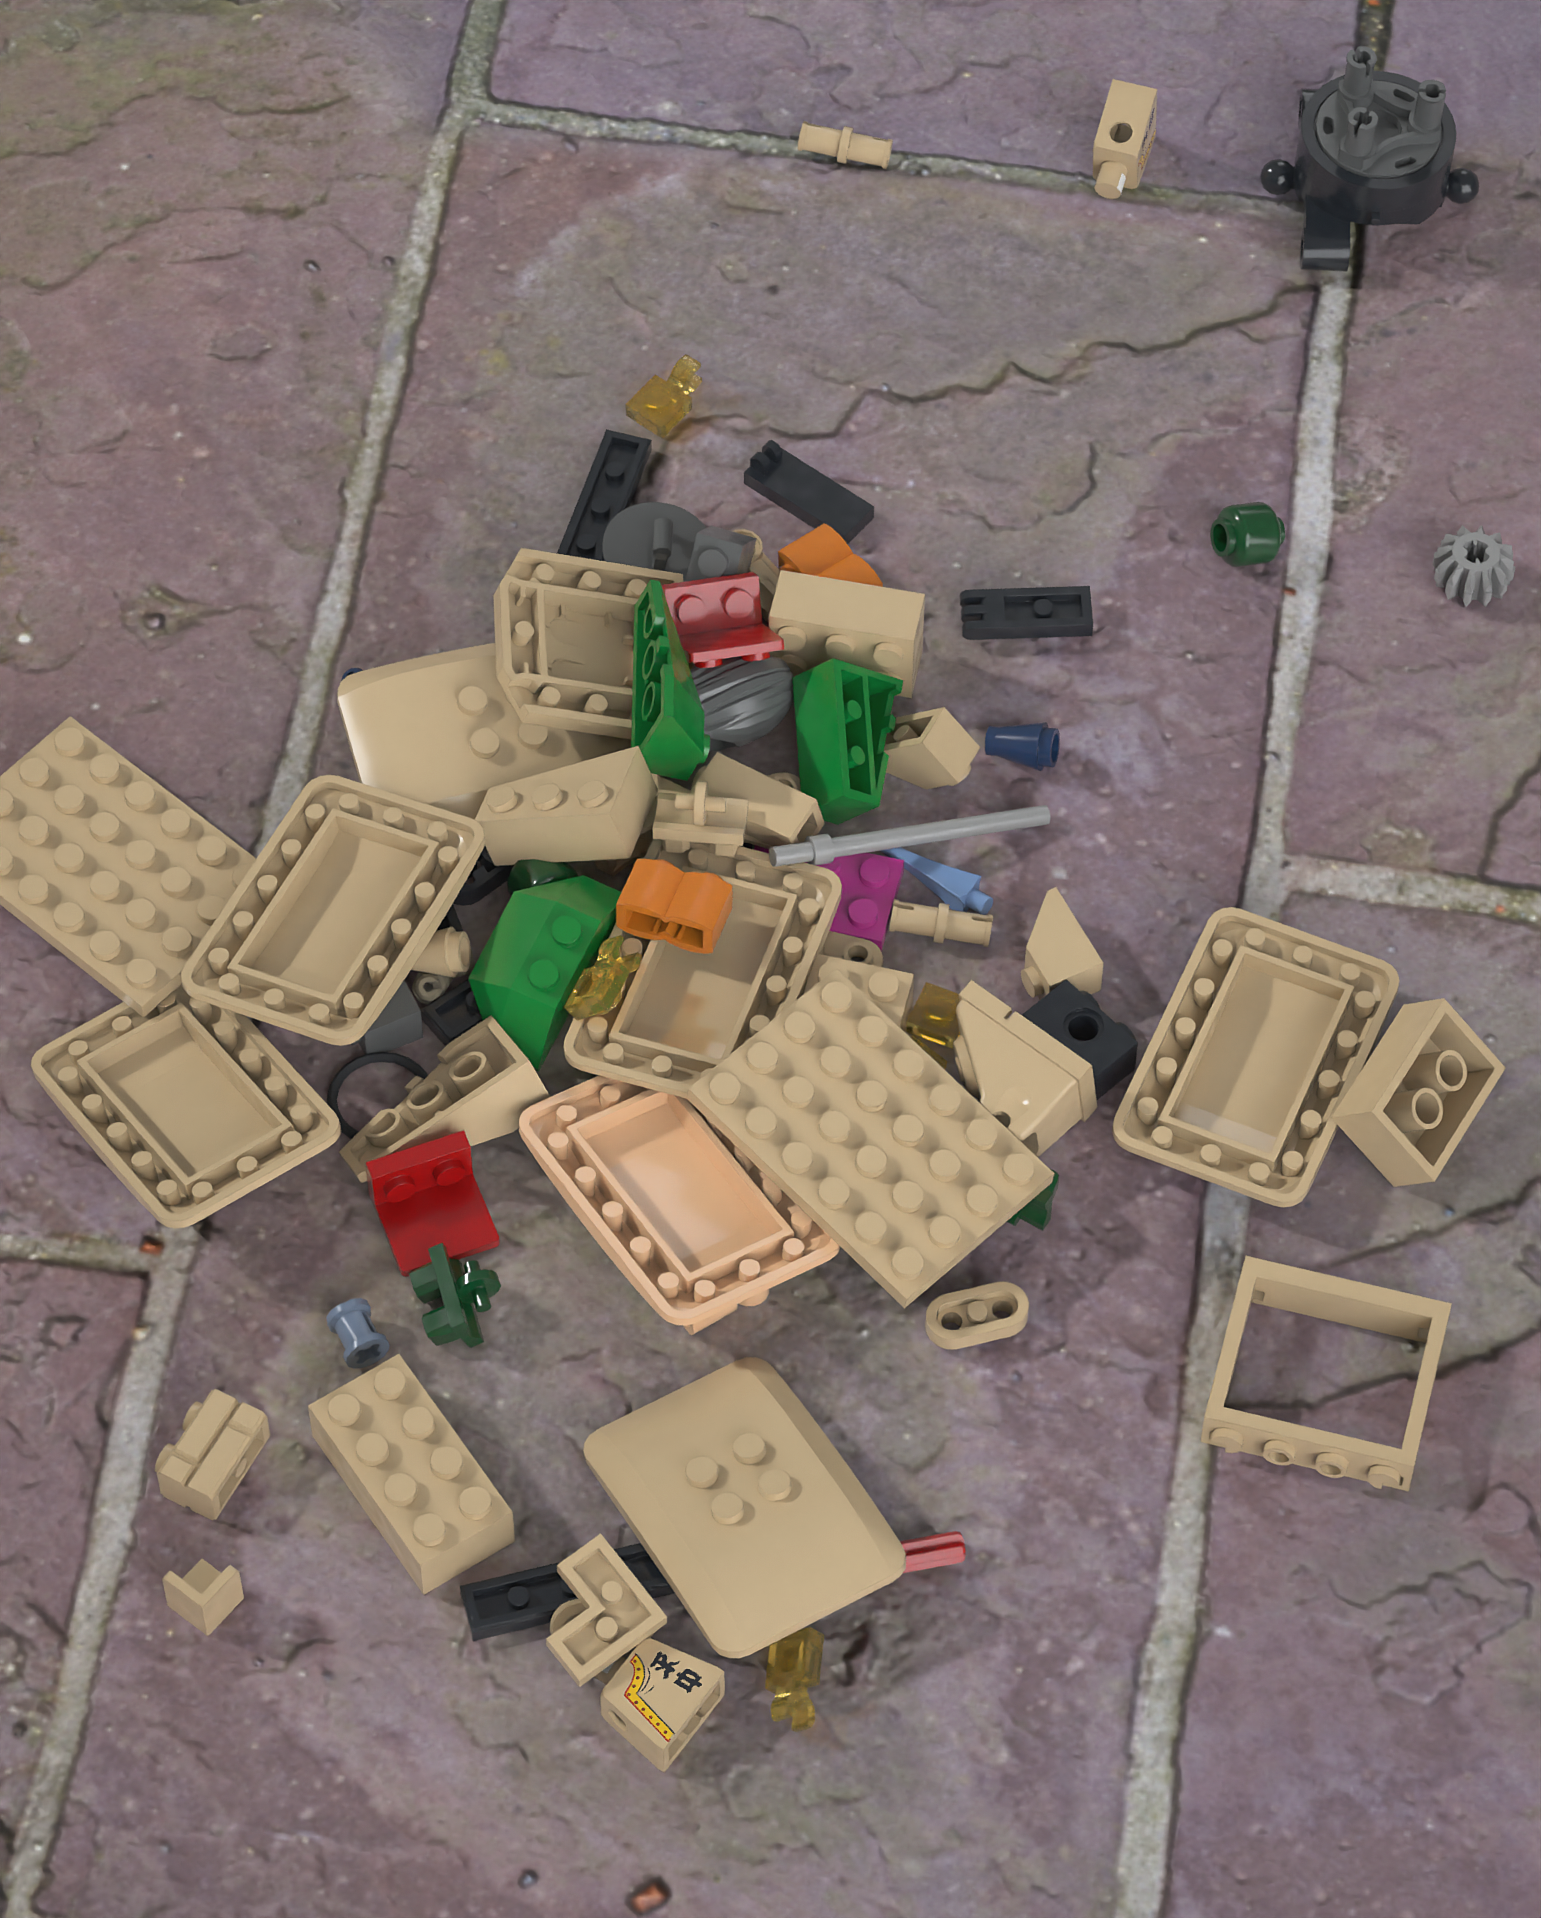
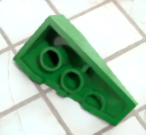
M650 579L634 606L631 748L639 746L650 773L687 781L698 763L703 764L706 761L710 749L709 734H704L705 713L660 581Z

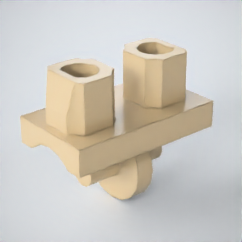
M697 781L695 795L658 792L656 816L653 823V839H661L665 852L683 853L690 849L691 842L710 843V851L715 856L733 857L736 855L738 846H743L748 816V799L708 796L707 781Z

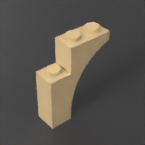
M718 752L714 755L708 766L701 767L696 773L691 790L651 773L659 793L695 795L697 781H707L708 796L748 799V816L744 843H750L767 849L775 846L801 843L805 841L807 836L817 835L825 824L815 798ZM658 792L630 858L594 860L597 869L614 877L625 867L646 855L650 844L654 840L653 823L656 816Z

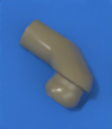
M472 951L468 971L458 972L456 977L418 972L412 985L415 998L421 1003L430 1004L444 995L453 978L471 974L475 966Z

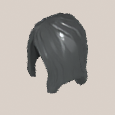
M770 655V658L765 660L744 661L741 659V656L724 658L723 664L717 667H694L690 669L705 713L704 734H709L710 736L709 751H720L735 746L739 748L762 738L782 722L793 705L792 677L794 676L790 672L789 666L781 658Z

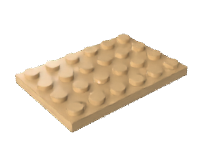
M70 716L0 776V905L142 1017H145L182 983L181 973L185 964L256 858Z
M837 968L690 1086L687 1091V1099L904 1308L1049 1186L1054 1177L1053 1171Z

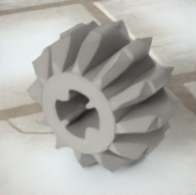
M1462 525L1459 531H1457V535H1445L1441 541V546L1434 553L1432 565L1435 571L1436 587L1446 588L1447 600L1459 596L1462 598L1465 607L1472 600H1478L1486 607L1489 601H1491V597L1502 599L1503 594L1507 591V586L1510 585V581L1514 578L1515 566H1513L1514 554L1512 545L1502 544L1503 540L1501 539L1500 532L1488 536L1481 525L1476 532L1471 533Z

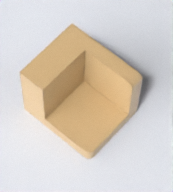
M201 1559L183 1579L172 1571H169L162 1578L167 1605L206 1636H209L244 1599L240 1573L231 1565L221 1573L204 1559Z

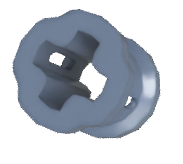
M354 1298L337 1305L326 1317L330 1331L338 1334L345 1348L343 1358L346 1364L353 1369L364 1368L378 1362L386 1355L390 1346L385 1335L377 1332L370 1319L371 1307L367 1300L362 1298Z

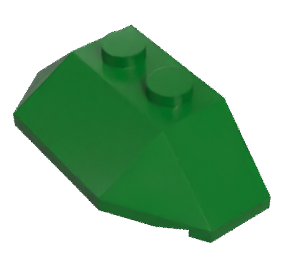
M584 875L514 891L468 978L482 1020L492 1016L528 1058L537 1072L540 1071L576 1002L578 993L586 983L616 923V904L622 892Z

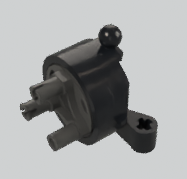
M1366 46L1357 47L1356 52L1352 49L1347 53L1345 75L1329 81L1319 89H1301L1298 111V128L1300 131L1294 166L1285 160L1275 159L1265 164L1260 174L1262 186L1269 193L1282 195L1291 189H1295L1299 201H1303L1304 223L1300 245V269L1347 272L1350 258V222L1372 226L1392 224L1417 225L1427 220L1439 207H1442L1445 197L1458 204L1468 203L1476 197L1480 186L1475 173L1463 167L1453 169L1450 172L1457 133L1454 118L1445 104L1446 88L1443 83L1437 80H1425L1420 83L1400 74L1374 71L1377 59L1375 52Z

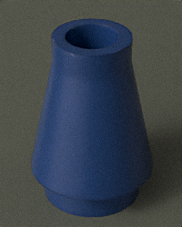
M1047 722L988 727L985 737L986 755L997 756L1038 771H1042L1044 767L1053 768L1056 765L1060 748V733L1057 728H1049Z

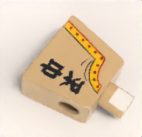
M1112 80L1093 146L1095 191L1102 197L1116 199L1120 197L1123 187L1129 189L1138 187L1156 137L1157 89L1120 80Z
M646 1638L639 1643L627 1659L621 1656L594 1676L606 1684L600 1694L601 1715L657 1769L664 1773L725 1695L724 1671L652 1638Z

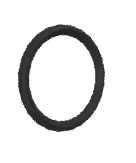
M375 1052L365 1054L351 1060L335 1074L328 1089L327 1105L336 1113L341 1125V1132L352 1139L359 1131L351 1127L343 1119L338 1109L337 1098L343 1081L353 1071L370 1063L387 1062L403 1066L415 1076L423 1078V1080L428 1076L427 1072L409 1057L397 1053Z

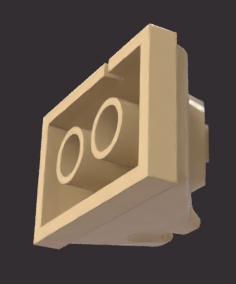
M971 980L960 992V1002L956 1007L960 1036L953 1042L961 1082L964 1083L966 1091L973 1097L978 1098L979 1103L1034 1155L1039 1157L1080 1119L1085 1122L1096 1110L1097 1100L1092 1065L1015 1011L1008 1018L1012 1013V1008Z

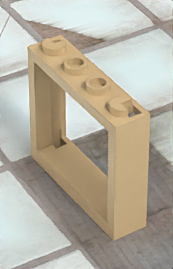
M1245 1256L1204 1416L1201 1442L1224 1447L1227 1453L1241 1451L1262 1456L1267 1461L1276 1465L1295 1464L1316 1469L1320 1474L1331 1478L1346 1476L1367 1481L1379 1489H1382V1485L1409 1491L1452 1303ZM1251 1302L1426 1343L1402 1449L1226 1408L1225 1403Z

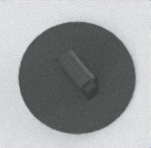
M662 502L639 503L622 510L608 524L602 542L603 558L605 562L683 574V582H685L696 534L705 529L706 526L696 516L678 506Z

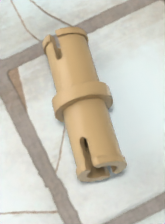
M803 121L797 149L799 151L805 150L837 157V162L846 164L847 160H852L887 169L893 140L853 133L854 129L852 127L844 126L843 130Z
M894 899L889 931L934 937L933 942L943 944L944 939L988 947L993 915L949 909V904L939 903V907H932Z

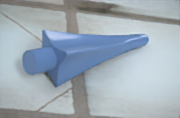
M901 847L880 850L890 858L904 860V868L941 900L949 904L952 910L967 912L971 908L979 914L986 915L991 909L993 898L979 891L980 875L938 863Z

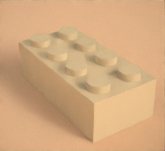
M400 1354L308 1405L313 1438L423 1595L515 1542L512 1510Z

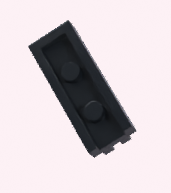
M769 440L762 447V452H756L750 458V467L744 472L745 485L814 529L824 523L829 525L847 544L874 518L873 505L782 449L773 440Z

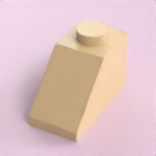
M945 707L897 717L894 731L887 733L884 752L889 755L886 773L926 790L946 785L954 786L964 780L971 770L970 763L980 749V746Z
M1057 887L1050 889L1046 893L1026 946L1025 968L1021 970L1023 985L1032 998L1037 996L1039 1000L1066 979L1079 991L1084 990L1090 994L1096 993L1101 990L1103 961Z

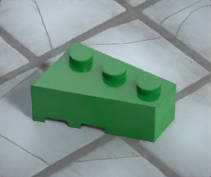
M835 658L792 677L801 792L817 800L824 821L837 825L879 807L889 755L884 752L887 733L894 731L896 717L891 714L894 696L901 693L904 680Z

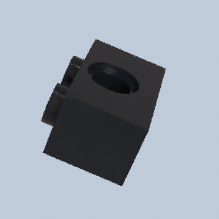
M1067 979L1022 1014L1023 1017L1092 1065L1096 1100L1135 1070L1138 1042L1132 1031L1121 1022L1115 1023L1100 1009L1099 1004L1090 993L1084 990L1079 991ZM1076 1037H1086V1038H1088V1039H1090V1040H1088V1041H1079V1040H1077V1039H1075V1038H1076Z

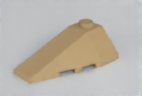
M489 1016L450 1042L437 1054L441 1063L424 1080L421 1077L415 1076L405 1086L408 1096L394 1109L381 1110L339 1151L344 1161L361 1183L367 1181L365 1162L463 1130L470 1146L512 1133L519 1128V1118L525 1109L551 1097L531 1062L492 1016Z

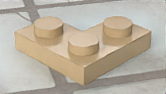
M601 1533L557 1565L558 1574L585 1606L586 1610L546 1638V1646L579 1687L667 1623L665 1613Z

